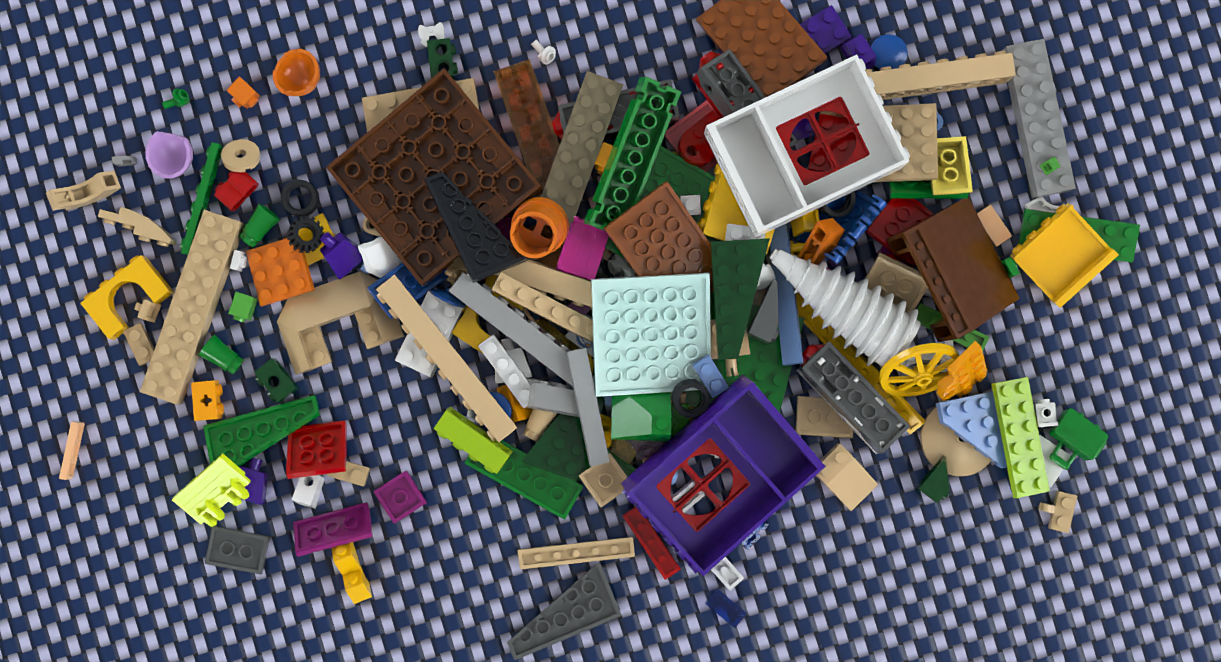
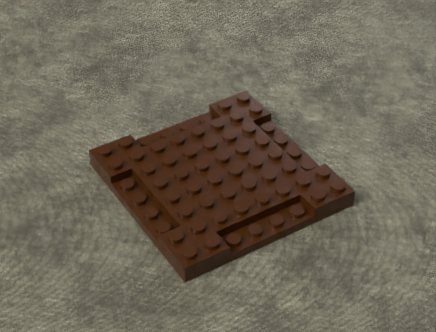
M445 69L441 70L326 167L420 285L424 287L460 256L425 184V178L443 172L459 188V191L466 198L468 197L473 202V205L478 210H481L495 226L511 212L514 213L520 204L531 199L543 189Z

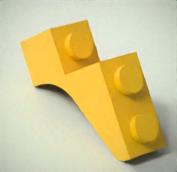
M353 542L332 547L334 564L343 576L345 591L352 602L356 604L371 598L370 584L361 568Z

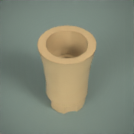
M533 409L523 434L534 441H538L558 413Z

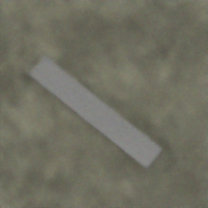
M584 347L567 351L566 355L589 465L592 467L608 463L610 461L587 350Z

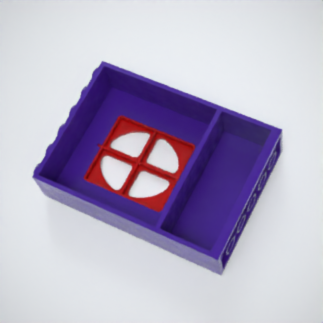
M742 374L728 389L723 391L709 404L706 412L701 416L693 418L621 484L624 487L622 492L626 495V498L633 505L635 504L644 518L648 519L658 533L660 532L665 541L687 562L695 574L699 571L704 576L826 466L754 382ZM713 454L721 458L720 464L704 478H700L688 465V460L697 455ZM682 468L695 482V486L675 502L671 498V482L676 471ZM725 468H730L733 478L732 487L727 498L721 501L710 490L708 484ZM700 491H703L715 504L713 511L702 515H690L682 511V507Z

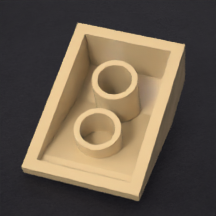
M839 443L821 459L826 467L816 475L850 511L878 485L859 462Z

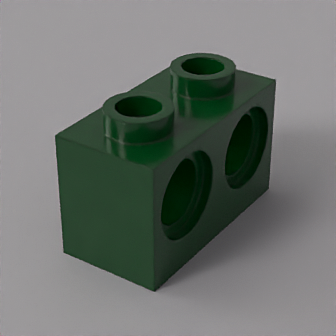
M450 38L427 40L431 79L439 73L440 67L446 65L449 67L448 73L456 80L455 74H458L457 62L453 61V55H456L455 43L452 44ZM446 47L447 51L445 54L440 55L437 53L438 49Z

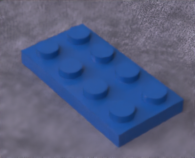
M401 263L370 285L367 290L387 316L392 319L394 317L388 311L391 309L387 303L383 304L376 296L378 294L376 289L393 275H396L417 301L426 295L428 291L448 279L449 276L445 275L448 268L424 287L420 285L407 267Z

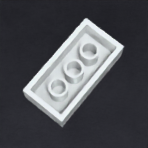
M428 291L421 308L450 342L453 335L451 332L455 328L457 321L461 319L464 308L449 304ZM411 333L408 334L395 361L424 375L433 377L438 366L436 364L432 365L425 357L427 352L423 348L419 350L413 342L415 337Z

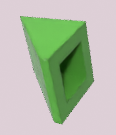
M1054 156L1041 164L1040 167L1045 175H1048L1061 167V165Z

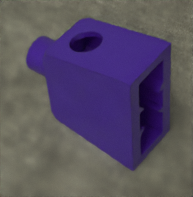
M862 34L854 36L839 46L846 59L857 55L859 59L864 61L866 70L875 66L876 55Z
M327 232L320 238L324 244L320 251L339 280L363 261L358 245L344 234L338 233L333 237Z
M253 457L250 460L249 467L242 465L239 468L251 480L245 487L249 492V497L245 501L261 505L265 504L269 474L260 470L263 460Z

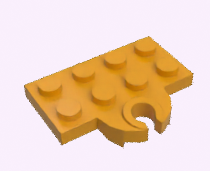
M976 341L947 367L949 375L936 383L939 385L937 396L943 401L952 398L955 394L959 398L969 394L973 389L972 386L977 381L981 382L986 377L987 368L982 348Z

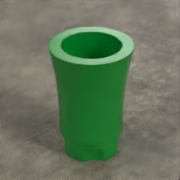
M259 203L239 237L248 245L255 247L281 219L266 206Z
M215 334L207 341L199 353L200 357L212 362L232 375L238 371L244 362V359L239 357V354L230 349Z

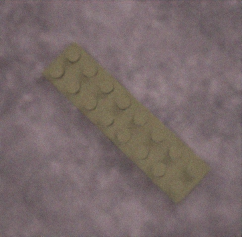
M589 71L586 72L541 196L555 201L564 209L569 220V228L571 222L574 221L573 217L576 216L624 85Z

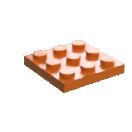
M287 238L246 251L260 306H266L315 291L305 252L300 253L299 249L295 251L293 249L294 246L289 245L290 240H287Z

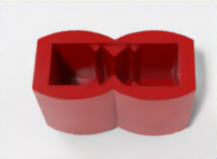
M231 171L228 175L229 179L225 183H220L215 189L216 193L214 196L233 212L259 186V183L247 172Z

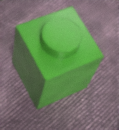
M235 292L228 314L234 315L233 319L244 322L245 319L251 320L258 298Z

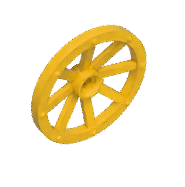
M928 343L908 348L896 354L884 364L879 373L881 386L887 393L900 397L929 393L938 389L939 385L936 383L949 375L948 371L945 373L939 372L951 365L960 355L954 347L942 343ZM936 353L928 365L923 364L921 354ZM944 354L951 357V359L935 367ZM915 357L917 366L910 369L900 363ZM893 369L909 375L889 377ZM906 382V383H904V384H902V385H900V386H894V385L890 384V383Z

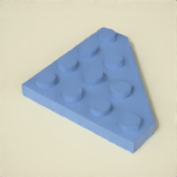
M993 391L936 403L939 422L942 425L949 427L955 432L954 434L965 442H969L978 452L994 461L998 467L1007 468Z

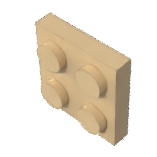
M611 453L608 454L610 462L592 466L578 476L600 508L622 493L624 487L621 483L627 478Z

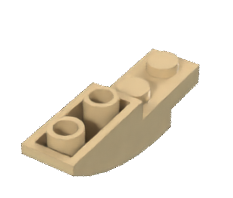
M120 207L119 214L101 209L99 211L98 217L103 218L104 223L115 225L116 222L122 223L123 228L134 230L133 234L138 235L139 240L150 242V239L157 240L158 245L168 247L169 244H176L174 238L163 227L142 214Z

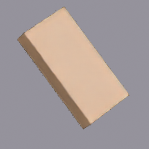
M992 205L977 213L994 247L1012 237Z

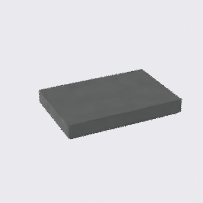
M213 526L205 564L262 575L270 536Z

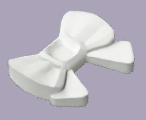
M439 22L435 26L428 27L419 25L418 34L422 40L421 44L427 47L429 36L435 35L437 39H444L445 29L443 24Z

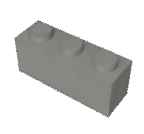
M537 381V383L531 385L527 408L579 417L574 390L567 389L568 386L556 384V387L550 386L549 382Z

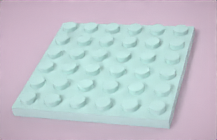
M709 273L591 279L596 397L672 392L680 381L686 379H695L703 384L692 364L707 354L711 357ZM688 388V389H685L684 391H693V390H698V389H696V388Z

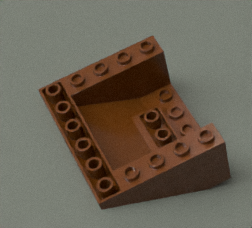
M969 197L968 199H960L886 238L894 256L910 252L943 317L929 325L938 342L954 340L964 336L1020 299Z

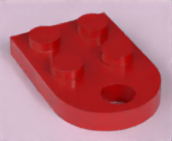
M714 110L687 129L678 141V151L681 157L691 165L703 166L715 158L704 135L706 125L720 119ZM686 149H693L695 156H690Z

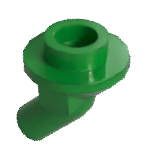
M176 88L172 92L173 99L164 101L162 104L164 109L176 105L183 107L190 100L185 90Z

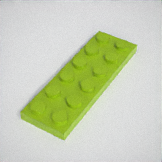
M1028 377L992 383L1013 498L1050 491Z

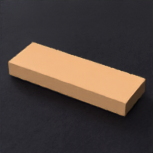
M71 422L59 479L69 480L74 476L85 425L83 422Z

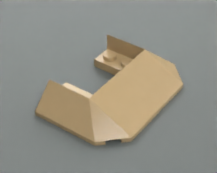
M359 271L340 280L337 279L315 287V291L287 299L277 324L295 375L332 363L320 326L355 314L367 349L404 337L398 318L396 320L395 318L390 319L367 290L378 279Z

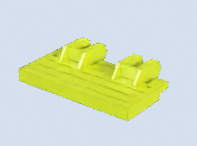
M221 454L173 497L172 501L199 524L205 522L208 526L213 527L217 524V520L220 521L225 518L224 512L220 509L228 501L238 506L242 503V499L245 500L249 497V492L245 487L251 480L245 476V472L224 454Z

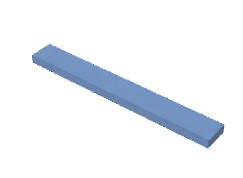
M788 223L775 228L770 243L771 254L775 249L791 254ZM772 263L778 289V326L782 364L784 366L803 363L796 293L794 294L795 288L788 280L786 281V277Z

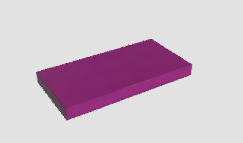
M368 502L293 522L295 553L297 557L373 537Z

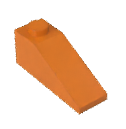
M833 218L817 221L798 258L803 260L811 259V263L819 265L826 258L824 254H829L837 245L845 229Z

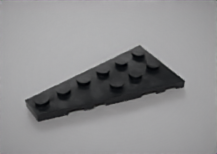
M443 172L425 178V184L473 283L527 261V257L520 254L514 248L512 242L508 241L501 234V231L481 210H478L473 205V202L468 197L466 198L459 191V188Z

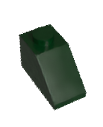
M944 455L919 482L918 489L936 503L940 499L944 500L950 493L947 460Z

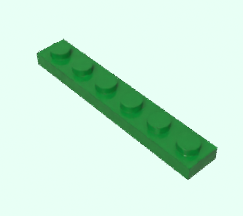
M214 142L211 143V147L209 146L206 151V165H203L201 169V183H198L196 187V201H193L191 205V219L186 223L185 230L187 233L180 245L181 253L186 255L190 251L203 211L207 210L221 159V152L224 148L222 145Z

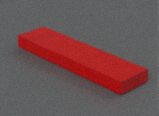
M636 506L622 515L664 580L681 570L647 518H644Z

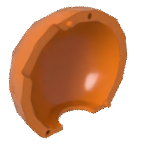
M292 49L284 53L277 62L275 70H273V81L276 88L288 96H302L312 92L320 79V67L316 58L309 51L303 49Z

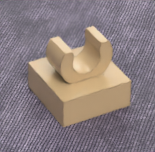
M144 299L142 304L136 303L134 310L139 311L138 318L155 323L161 305Z

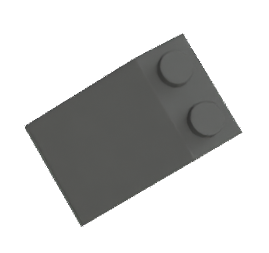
M774 279L768 286L747 331L748 337L765 345L770 342L773 343L779 334V330H777L779 325L777 281Z

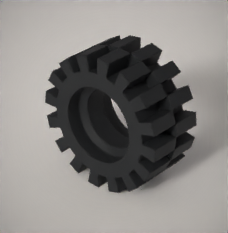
M300 216L291 223L287 232V240H290L289 245H293L295 251L299 249L300 253H303V251H306V253L313 252L322 243L320 238L324 234L322 232L324 228L319 226V221H314V217L309 219V216L304 218ZM307 228L311 230L313 238L310 241H303L298 235L300 229Z

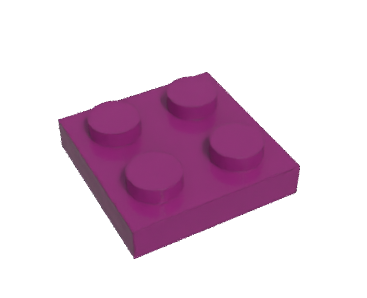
M407 470L373 491L394 524L427 503Z

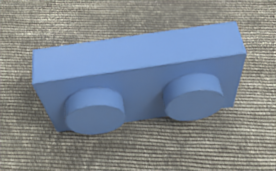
M708 354L692 364L712 398L729 388Z

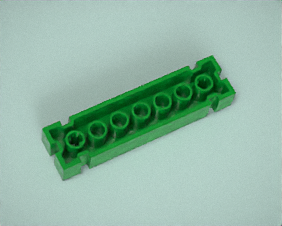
M649 77L639 78L634 91L638 93L637 99H631L592 200V202L596 203L594 210H588L584 224L604 230L605 226L640 200L673 115L669 112V109L676 106L681 91L670 86H660L659 88L660 82ZM652 99H653V102L656 103L655 106H652V105H653V104L651 103V100H652ZM609 210L613 212L612 216L608 213Z

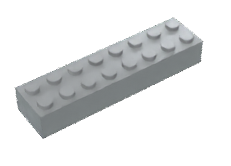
M1040 39L1006 46L1002 51L1013 54L1016 76L1008 81V87L1031 197L1034 199L1072 191L1076 187L1045 40ZM1055 156L1061 167L1045 175L1040 165Z
M462 272L448 291L573 386L566 352L571 350L561 343L558 345L554 343L555 338L548 332L544 331L541 333L538 330L540 326L530 319L528 322L523 319L524 314L517 308L510 309L507 306L509 302L501 296L496 298L492 295L493 291L486 284L481 286L477 282L473 283L468 272L467 274Z

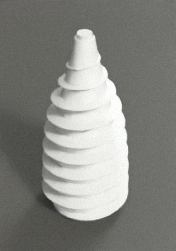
M775 249L769 257L772 260L771 263L786 277V281L788 280L795 288L794 294L799 292L803 297L802 307L810 304L814 310L812 318L818 315L823 318L822 329L831 325L835 330L833 339L842 335L846 339L844 348L853 344L857 348L855 358L863 353L867 355L868 361L866 366L876 362L883 367L893 356L906 350L916 336L921 322L917 320L918 310L914 309L906 313V301L894 305L893 293L885 297L880 296V285L872 290L868 289V278L857 283L854 281V271L847 276H842L841 266L836 267L834 270L826 269V261L816 265L811 263V259L803 260L783 250L778 251Z

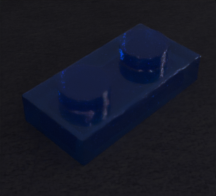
M718 588L705 602L708 607L734 628L747 615V612Z

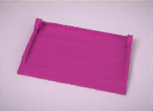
M574 216V221L571 222L556 269L591 281V279L596 277L609 236L604 232L605 230L584 224V220Z

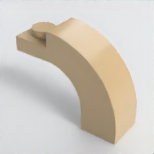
M113 170L97 173L89 180L74 186L49 190L46 192L53 211L59 209L71 210L104 199L118 191L121 186Z

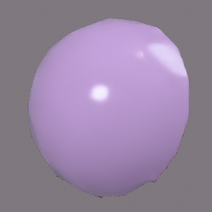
M157 131L149 138L146 145V160L149 168L156 175L162 178H175L183 175L190 168L193 160V148L189 140L184 136Z

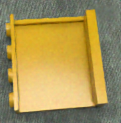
M717 163L714 169V174H716L715 180L710 183L708 190L710 195L703 205L704 215L699 220L698 226L705 236L725 241L727 224L749 225ZM775 229L765 233V238H770L766 255Z
M1069 203L1059 206L1055 211L1056 214L1051 218H1046L1041 223L1042 227L1037 231H1032L1022 245L1018 244L1013 248L1010 255L1017 265L1059 308L1119 255L1104 242L1079 215L1074 206Z

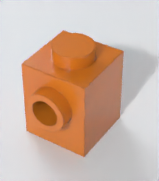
M240 76L227 89L233 96L231 100L239 108L241 106H244L246 109L253 107L258 102V97L260 96Z

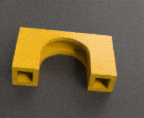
M137 255L129 261L130 264L128 266L118 269L114 273V277L103 281L99 285V289L85 295V300L80 303L108 339L115 340L123 334L124 330L129 329L114 306L115 294L121 286L131 282L139 284L156 304L162 303L174 293L172 288L145 256Z
M497 275L484 278V284L492 288ZM493 291L492 295H494L496 298L498 296H501L502 298H504L505 300H507L523 312L526 309L525 307ZM466 305L462 311L464 313L463 316L457 321L451 333L483 354L478 345L491 336L481 328L478 320L479 314Z

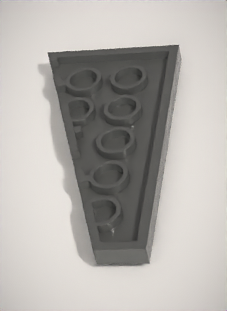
M600 561L507 642L514 661L622 616Z

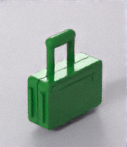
M1072 408L1066 409L1057 419L1058 426H1053L1049 431V435L1059 442L1049 458L1064 470L1069 469L1077 455L1084 461L1093 460L1095 457H1098L1106 445L1108 434L1102 431L1098 424L1094 425L1087 420L1083 413H1078ZM1063 445L1073 452L1067 462L1057 455Z

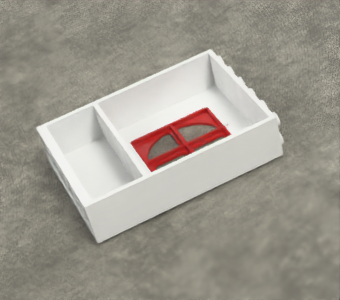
M857 55L706 125L704 135L754 238L900 170L909 162V152L906 147H902L900 143L901 136L896 129L894 130L891 124L892 118L888 112H885L882 106L884 104L883 100L874 90L875 84L873 79L867 76L865 63ZM822 111L835 112L845 117L849 124L832 134L824 135L815 118V113ZM802 119H808L817 140L794 151L790 147L791 134L795 126ZM848 133H854L856 137L854 151L850 158L840 165L837 163L829 143ZM816 148H822L831 165V170L825 172L810 171L799 165L797 158Z

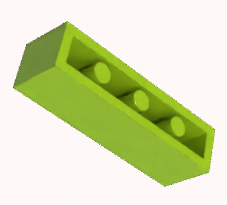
M452 407L445 411L434 427L441 438H447L453 442L452 444L455 448L467 452L472 460L481 462L484 468L491 473L497 474L513 453L511 449L498 442L497 439L493 441L486 431Z

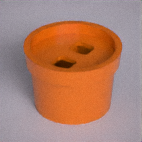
M544 197L528 199L520 204L514 212L510 230L511 242L514 248L523 256L529 258L544 257L556 251L564 244L569 233V220L564 209L555 201ZM527 217L537 221L534 230L524 227ZM545 225L552 228L553 236L550 239L541 234Z

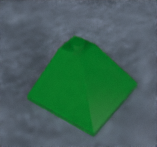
M671 392L612 396L611 439L670 441Z

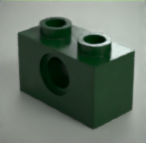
M271 358L254 372L257 376L255 377L256 381L260 386L266 387L269 391L267 395L273 402L281 403L299 389L276 358ZM274 376L279 378V384L276 387L271 383Z

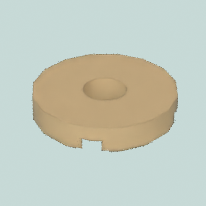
M243 139L228 143L221 152L224 166L233 172H245V169L255 168L261 157L258 146L254 142ZM240 154L245 155V156L242 157V158H238V157H237V156L240 155Z

